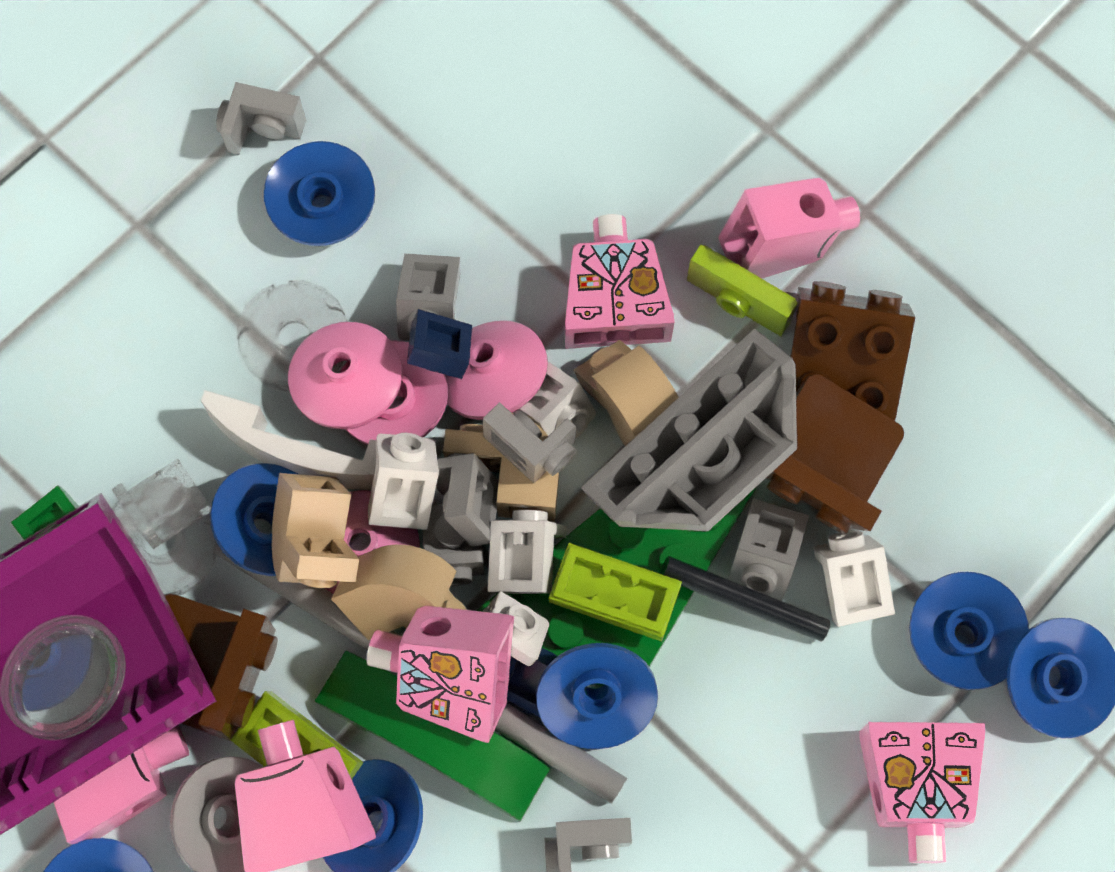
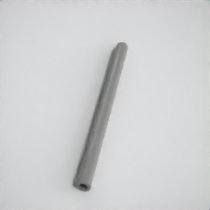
M218 544L216 545L214 554L368 650L371 639L367 640L331 600L333 593L325 588L311 587L302 583L279 582L276 576L249 572L232 562L223 553ZM394 631L388 632V633H392V634L398 635V634L395 633ZM506 704L495 728L496 732L607 802L613 803L627 780L625 776L579 747L572 746L558 739L545 726L512 705Z

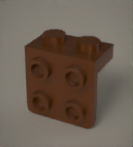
M814 281L812 289L798 287L796 297L798 304L795 310L797 320L790 354L796 368V393L807 376L819 374L895 421L916 318L910 305L902 303L903 296L882 290H869L867 298L845 294V286L830 282Z
M809 375L803 380L796 393L797 450L766 477V479L770 480L766 488L797 505L801 499L819 510L815 516L816 519L842 534H847L849 529L871 532L882 511L867 501L902 442L904 429L896 421L822 375Z
M176 594L165 595L216 699V702L180 724L230 741L238 728L243 729L250 719L256 700V694L252 693L260 671L268 669L276 651L278 638L274 636L276 629L267 616L244 608L241 616Z

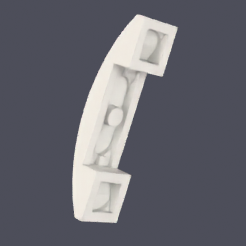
M204 390L201 402L213 422L237 446L259 461L283 466L299 475L336 477L346 489H372L376 468V440L370 439L363 460L265 432L268 423L260 406Z

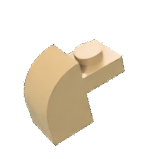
M618 340L611 346L598 350L591 359L574 369L582 388L608 411L617 433L625 446L679 398L663 371L640 345L631 350L621 340Z
M464 424L460 426V430L446 429L443 447L444 458L454 453H475L490 472H500L496 501L498 517L512 518L513 511L537 510L548 512V521L555 522L559 472L551 476L546 471L533 483L483 437V425ZM538 426L542 433V436L539 439L544 441L548 437V435L540 426Z
M279 473L272 521V558L274 571L279 582L302 583L316 588H330L337 585V581L356 582L359 558L344 541L351 494L336 477Z
M410 545L382 546L358 556L359 564L356 582L340 581L331 598L367 640L372 638L376 630L390 632L402 626L407 629L417 609L423 606L466 610L465 606L449 591L457 571L436 554Z

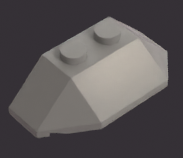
M753 329L592 476L581 489L620 527L709 531L797 450L796 368L793 359L760 332Z

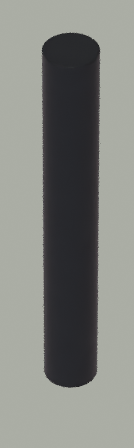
M667 556L662 565L660 574L682 581V587L820 642L828 634L830 620L671 556Z

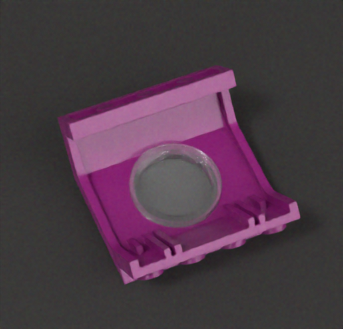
M102 493L0 554L1 835L216 702L207 680L149 564Z

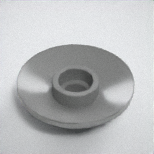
M241 757L216 758L197 767L181 784L172 804L170 830L177 853L192 871L245 872L235 780L239 774L263 767L260 764ZM223 807L227 815L226 822L220 829H217L214 826V814L217 808Z

